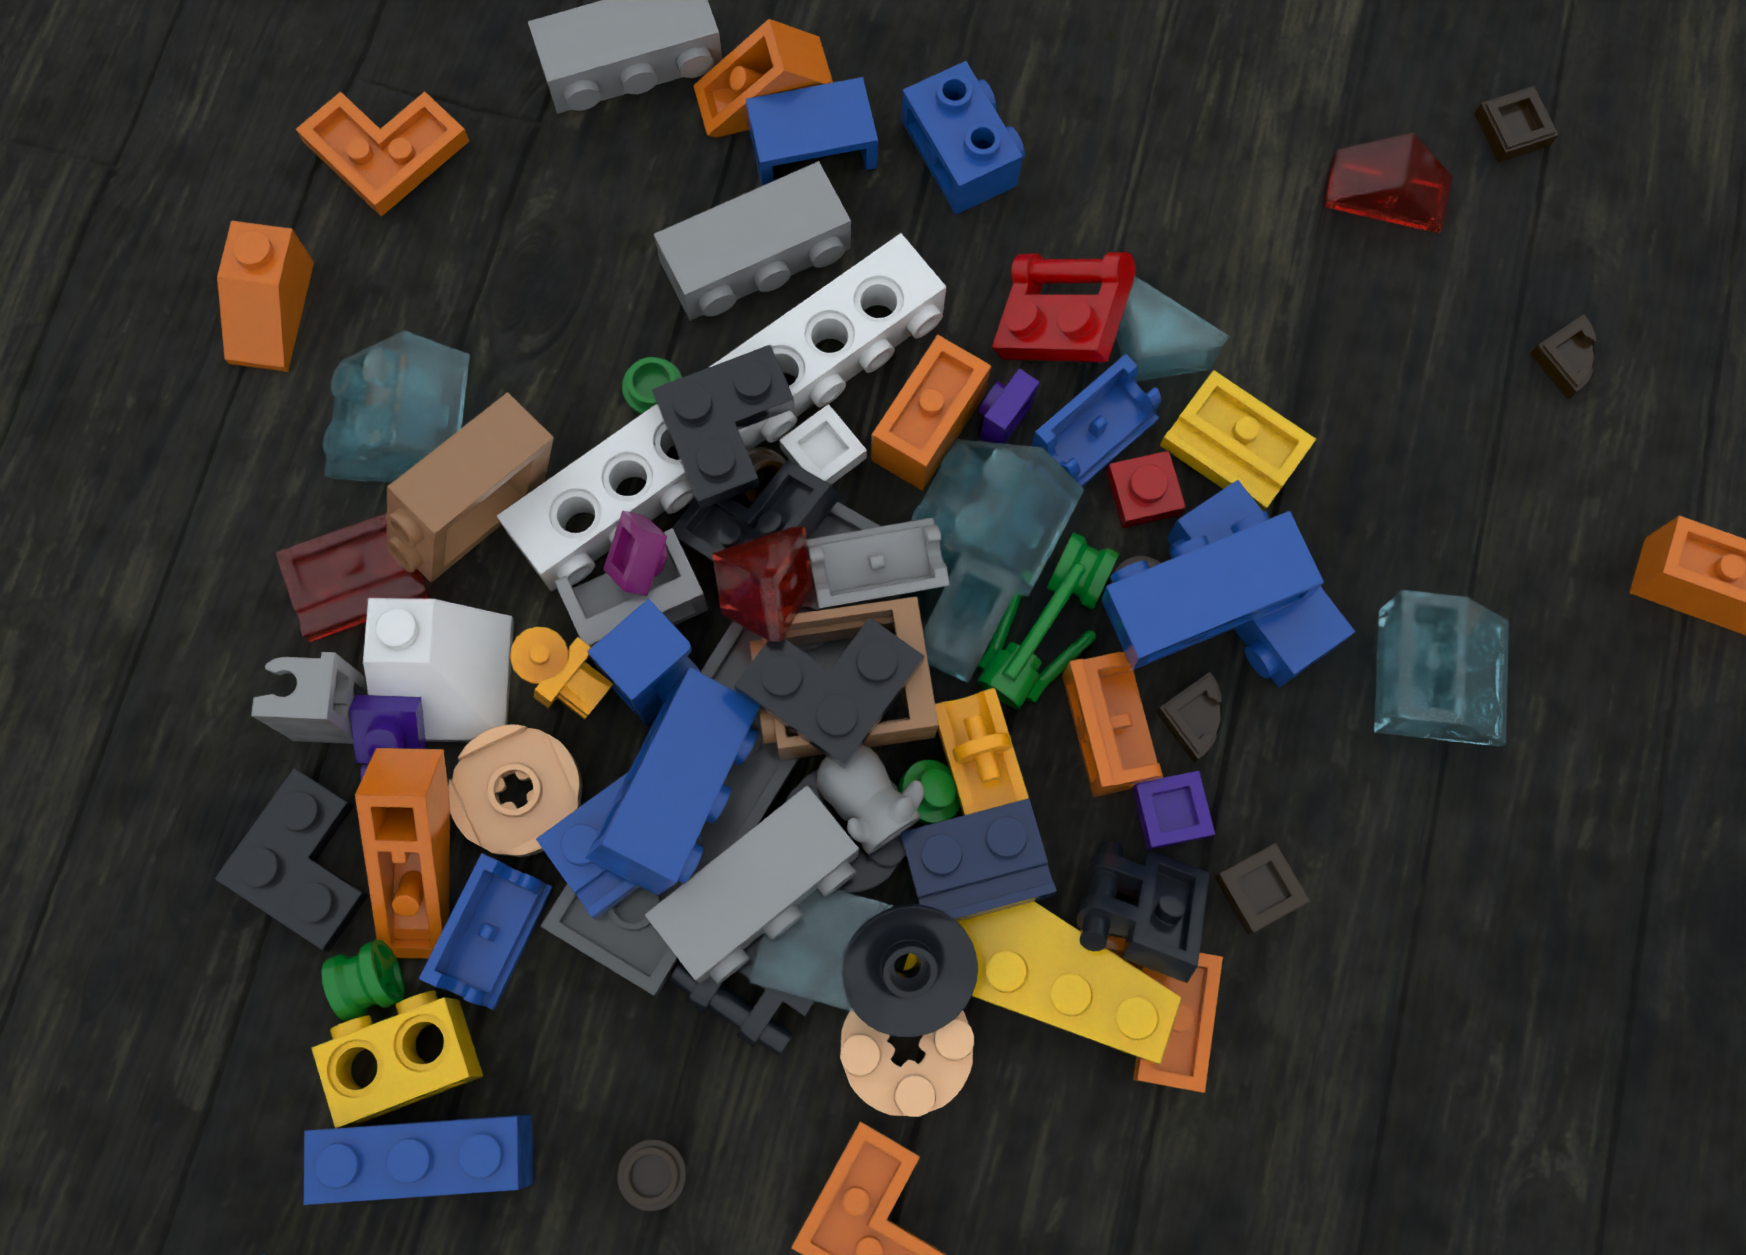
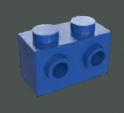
M966 61L903 89L901 122L955 215L1016 187L1022 160L1025 158L1023 143L1017 131L1012 126L1005 127L996 112V100L989 84L984 79L977 80Z

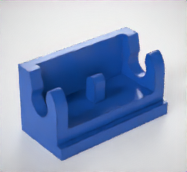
M1127 354L1122 356L1035 431L1028 456L1069 498L1074 496L1159 420L1155 413L1161 403L1160 392L1156 387L1147 393L1140 389L1135 381V377L1138 375V365Z
M481 853L419 979L435 987L460 995L468 1002L495 1010L554 888L533 876L524 874Z

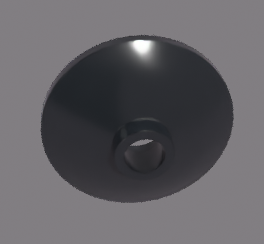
M916 904L892 907L867 920L851 938L842 962L843 989L855 1014L873 1029L897 1037L926 1035L949 1024L968 1004L977 981V955L965 929L947 913L930 906ZM912 953L917 956L916 964L908 970H899L894 967L896 959L904 954Z

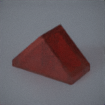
M1414 133L1339 149L1334 156L1324 207L1440 233L1444 225L1452 175Z
M805 526L790 527L712 553L722 615L768 641L783 640L813 587Z

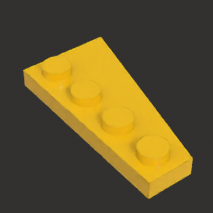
M1036 902L1022 904L958 922L969 935L977 955L978 975L972 997L1155 1064H1162L1182 1002L1180 996L1106 948L1100 951L1085 949L1079 941L1081 934L1079 930ZM909 953L903 970H908L916 964L917 956L915 954Z

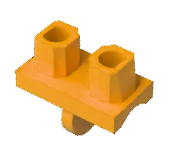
M533 627L517 636L511 646L510 660L513 670L521 679L531 684H539L534 690L533 697L548 709L558 699L585 720L613 685L612 682L586 663L590 658L587 651L591 647L579 637L575 639L568 650L565 641L557 632L546 627Z
M992 688L965 698L935 704L938 719L937 729L952 779L955 782L956 793L963 816L1028 799L1029 797L996 689Z

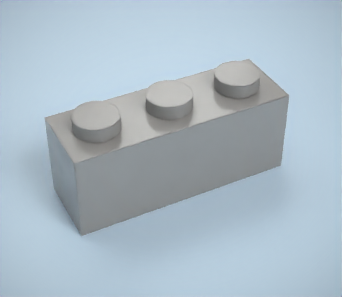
M601 0L528 21L557 114L569 110H586L595 106L600 101L627 93L641 94L649 91L655 85L682 77H699L709 72L722 60L719 30L708 0Z
M818 161L654 234L660 263L691 321L702 315H719L730 309L737 299L755 291L769 292L784 285L791 275L811 266L822 268L833 264L843 256L845 251L851 249V220Z
M807 785L692 876L685 884H682L648 911L645 916L695 981L701 984L711 976L717 984H720L750 959L743 950L764 932L771 941L776 939L803 916V913L797 907L816 890H819L824 897H827L846 883L856 873L850 863L858 857L859 848Z

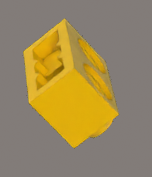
M435 991L421 993L398 1002L395 1005L398 1015L375 1024L372 1022L371 1015L346 1021L330 1029L333 1040L312 1047L335 1129L357 1126L483 1077L459 1000L446 997L438 999ZM434 1024L443 1034L444 1046L441 1054L434 1061L426 1063L417 1054L416 1039L423 1028ZM368 1049L375 1056L378 1069L374 1080L367 1087L362 1088L354 1081L351 1074V1066L357 1054Z

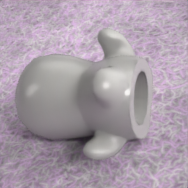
M862 745L845 769L828 757L821 762L817 771V787L823 798L834 807L837 814L844 821H848V833L855 841L861 842L867 854L873 853L901 835L900 832L906 831L921 818L917 809L924 797L922 783L915 780L903 792L900 793L895 790L882 761L869 746Z

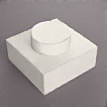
M829 404L779 440L780 449L792 463L831 485L867 459L866 448Z

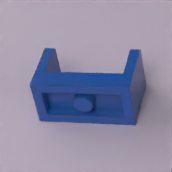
M863 77L746 99L749 133L761 186L773 182L772 166L856 150L861 151L865 170L877 168L878 137Z
M649 598L587 651L601 675L613 683L611 688L646 726L655 720L671 686L689 667L700 672L699 668L687 657L692 650L689 641Z

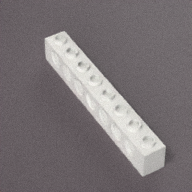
M902 233L710 366L712 367L764 346L771 345L782 372L796 378L795 382L789 386L794 398L795 409L738 430L747 451L753 449L765 439L768 442H774L782 438L795 426L797 416L814 404L817 407H823L831 403L843 392L846 387L845 382L863 369L867 373L877 370L891 358L895 351L894 347L911 335L916 339L926 335L941 321L946 286ZM882 305L889 308L893 313L884 318H874L867 315L864 311L868 307ZM825 339H836L845 345L841 350L834 353L822 352L815 347L817 343ZM657 404L497 515L510 538L551 592L557 588L555 584L557 579L567 576L571 585H574L592 572L595 567L594 561L610 550L622 510L645 515L652 521L664 511L668 514L679 511L694 499V493L680 460L672 459L666 455L669 448L673 446V442ZM639 477L646 480L644 488L635 495L622 496L616 493L618 485L627 478ZM585 512L595 516L592 525L587 530L580 533L565 531L566 523L575 514Z

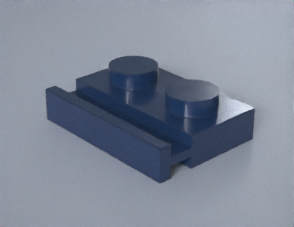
M1029 798L900 832L919 905L939 909L953 917L957 922L1056 895L1057 890L1050 874L1047 856Z

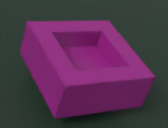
M622 510L603 570L624 592L648 596L653 578L661 573L665 565L667 556L665 542L667 535L645 515Z

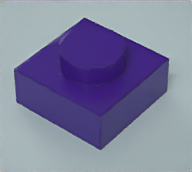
M1020 368L1007 386L998 381L989 391L979 409V413L984 416L980 439L1001 451L1034 405L1040 381Z
M355 695L349 708L356 763H370L376 748L427 749L421 697Z
M1199 771L1140 782L1132 787L1147 850L1206 839L1215 835Z

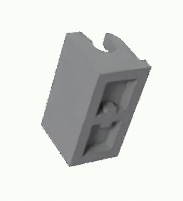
M933 518L807 539L819 608L949 586L947 567L942 560L939 542L941 541L939 527L934 524Z
M321 652V658L280 657L271 660L265 665V669L273 674L280 676L286 673L294 674L297 679V686L294 692L286 697H279L274 694L254 697L252 717L293 741L354 744L349 708L355 695H368L365 676L335 652Z

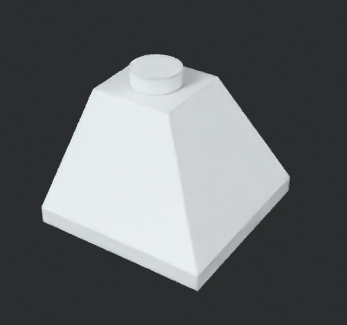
M368 598L363 656L368 695L421 697L426 742H470L489 729L508 725L511 679L510 654L511 646L513 645L514 628L513 617L437 599Z

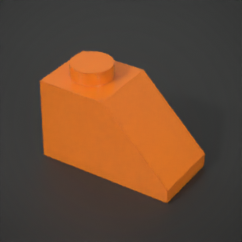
M768 19L697 81L693 87L707 136L718 138L749 130L746 99L833 83L819 36Z
M231 221L217 275L224 358L228 364L284 372L289 371L314 266L313 259L291 228Z

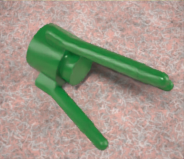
M1077 563L1072 567L1021 646L1010 642L1006 649L1002 650L1028 579V572L1026 570L1020 569L1016 573L989 646L976 665L983 671L977 679V683L984 690L995 688L999 701L1015 709H1020L1026 699L1035 704L1045 688L1066 669L1069 662L1076 660L1095 641L1096 633L1093 630L1086 631L1038 674L1037 670L1042 662L1033 653L1085 573L1083 564Z

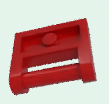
M1108 252L1101 259H1043L1038 253L1018 254L1012 263L1011 276L1013 286L992 345L993 350L1004 360L1108 362L1135 277V263L1132 255L1129 252ZM1102 283L1098 295H1040L1043 284Z

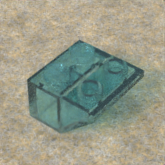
M404 330L341 360L331 380V392L335 396L332 422L327 427L323 438V450L327 455L324 476L339 480L393 482L459 431L462 427L470 355Z
M956 439L951 449L942 459L940 469L922 502L914 510L911 521L933 518L934 524L940 530V551L942 560L945 562L948 570L983 588L1029 597L1084 489L1043 447Z
M1402 590L1379 610L1374 732L1499 747L1506 745L1509 621L1468 597Z

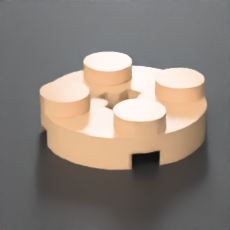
M502 725L489 729L475 737L464 747L458 759L460 761L454 769L452 780L449 779L450 813L456 826L468 840L496 855L524 857L544 851L536 838L582 806V778L572 754L556 738L539 729H532L527 726ZM514 773L519 780L527 781L531 779L533 783V790L526 794L528 803L520 808H517L513 802L502 804L498 795L507 789L504 778Z
M851 1008L841 1031L840 1059L849 1084L856 1094L868 1105L889 1115L919 1117L945 1106L959 1093L970 1074L973 1064L974 1034L968 1024L964 1011L944 1027L932 1033L922 1035L918 1046L925 1052V1055L919 1064L908 1059L899 1067L891 1060L895 1048L888 1042L890 1035L881 1033L868 1026Z

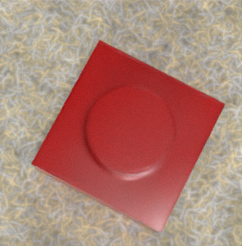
M1169 451L1109 464L1106 474L1122 529L1182 515L1186 506Z

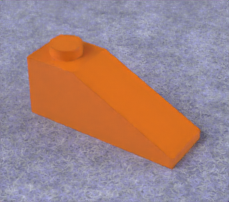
M376 748L355 794L376 937L378 940H383L391 948L396 958L429 959L449 919L450 799L444 749Z

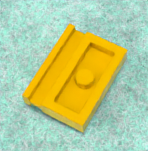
M1213 370L1180 414L1178 420L1166 433L1159 446L1169 451L1222 489L1239 480L1261 510L1265 511L1313 445L1316 438Z

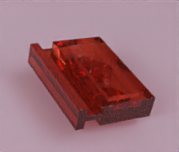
M387 513L276 552L293 608L297 612L302 626L300 627L302 636L309 642L366 622L368 598H431L422 573L418 569H415L413 572L406 570L389 552L386 546L388 541Z

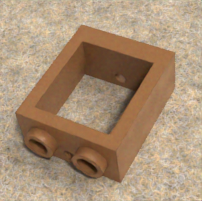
M507 392L387 486L386 520L388 541L386 546L391 555L403 568L410 572L418 569L432 583L502 525L497 518L498 514L545 482L554 437Z
M917 597L760 619L762 639L750 641L752 661L774 632L793 645L800 646L854 638L869 617L923 654L924 661L901 692L905 718L879 722L863 745L875 747L935 738L938 719ZM759 708L764 744L777 742L780 761L823 754L798 735H793L791 730Z

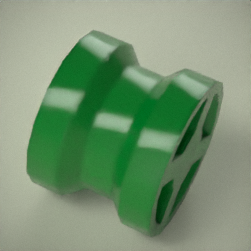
M1073 532L1047 589L1056 592L1072 567L1077 563H1081L1085 567V573L1072 594L1079 597L1081 605L1093 610L1119 553L1110 548L1100 551L1088 546L1085 537Z
M376 939L364 944L360 948L359 953L352 957L339 954L327 959L323 963L322 984L325 995L335 1014L344 1022L365 1016L368 1009L375 1005L388 1008L404 999L405 986L401 967L395 954L383 940Z

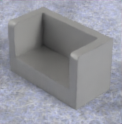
M673 528L664 532L667 535L665 542L667 546L666 561L661 573L653 578L648 596L624 592L607 573L574 588L567 576L555 580V584L580 639L591 648L648 598L673 625H677L708 610L704 593Z

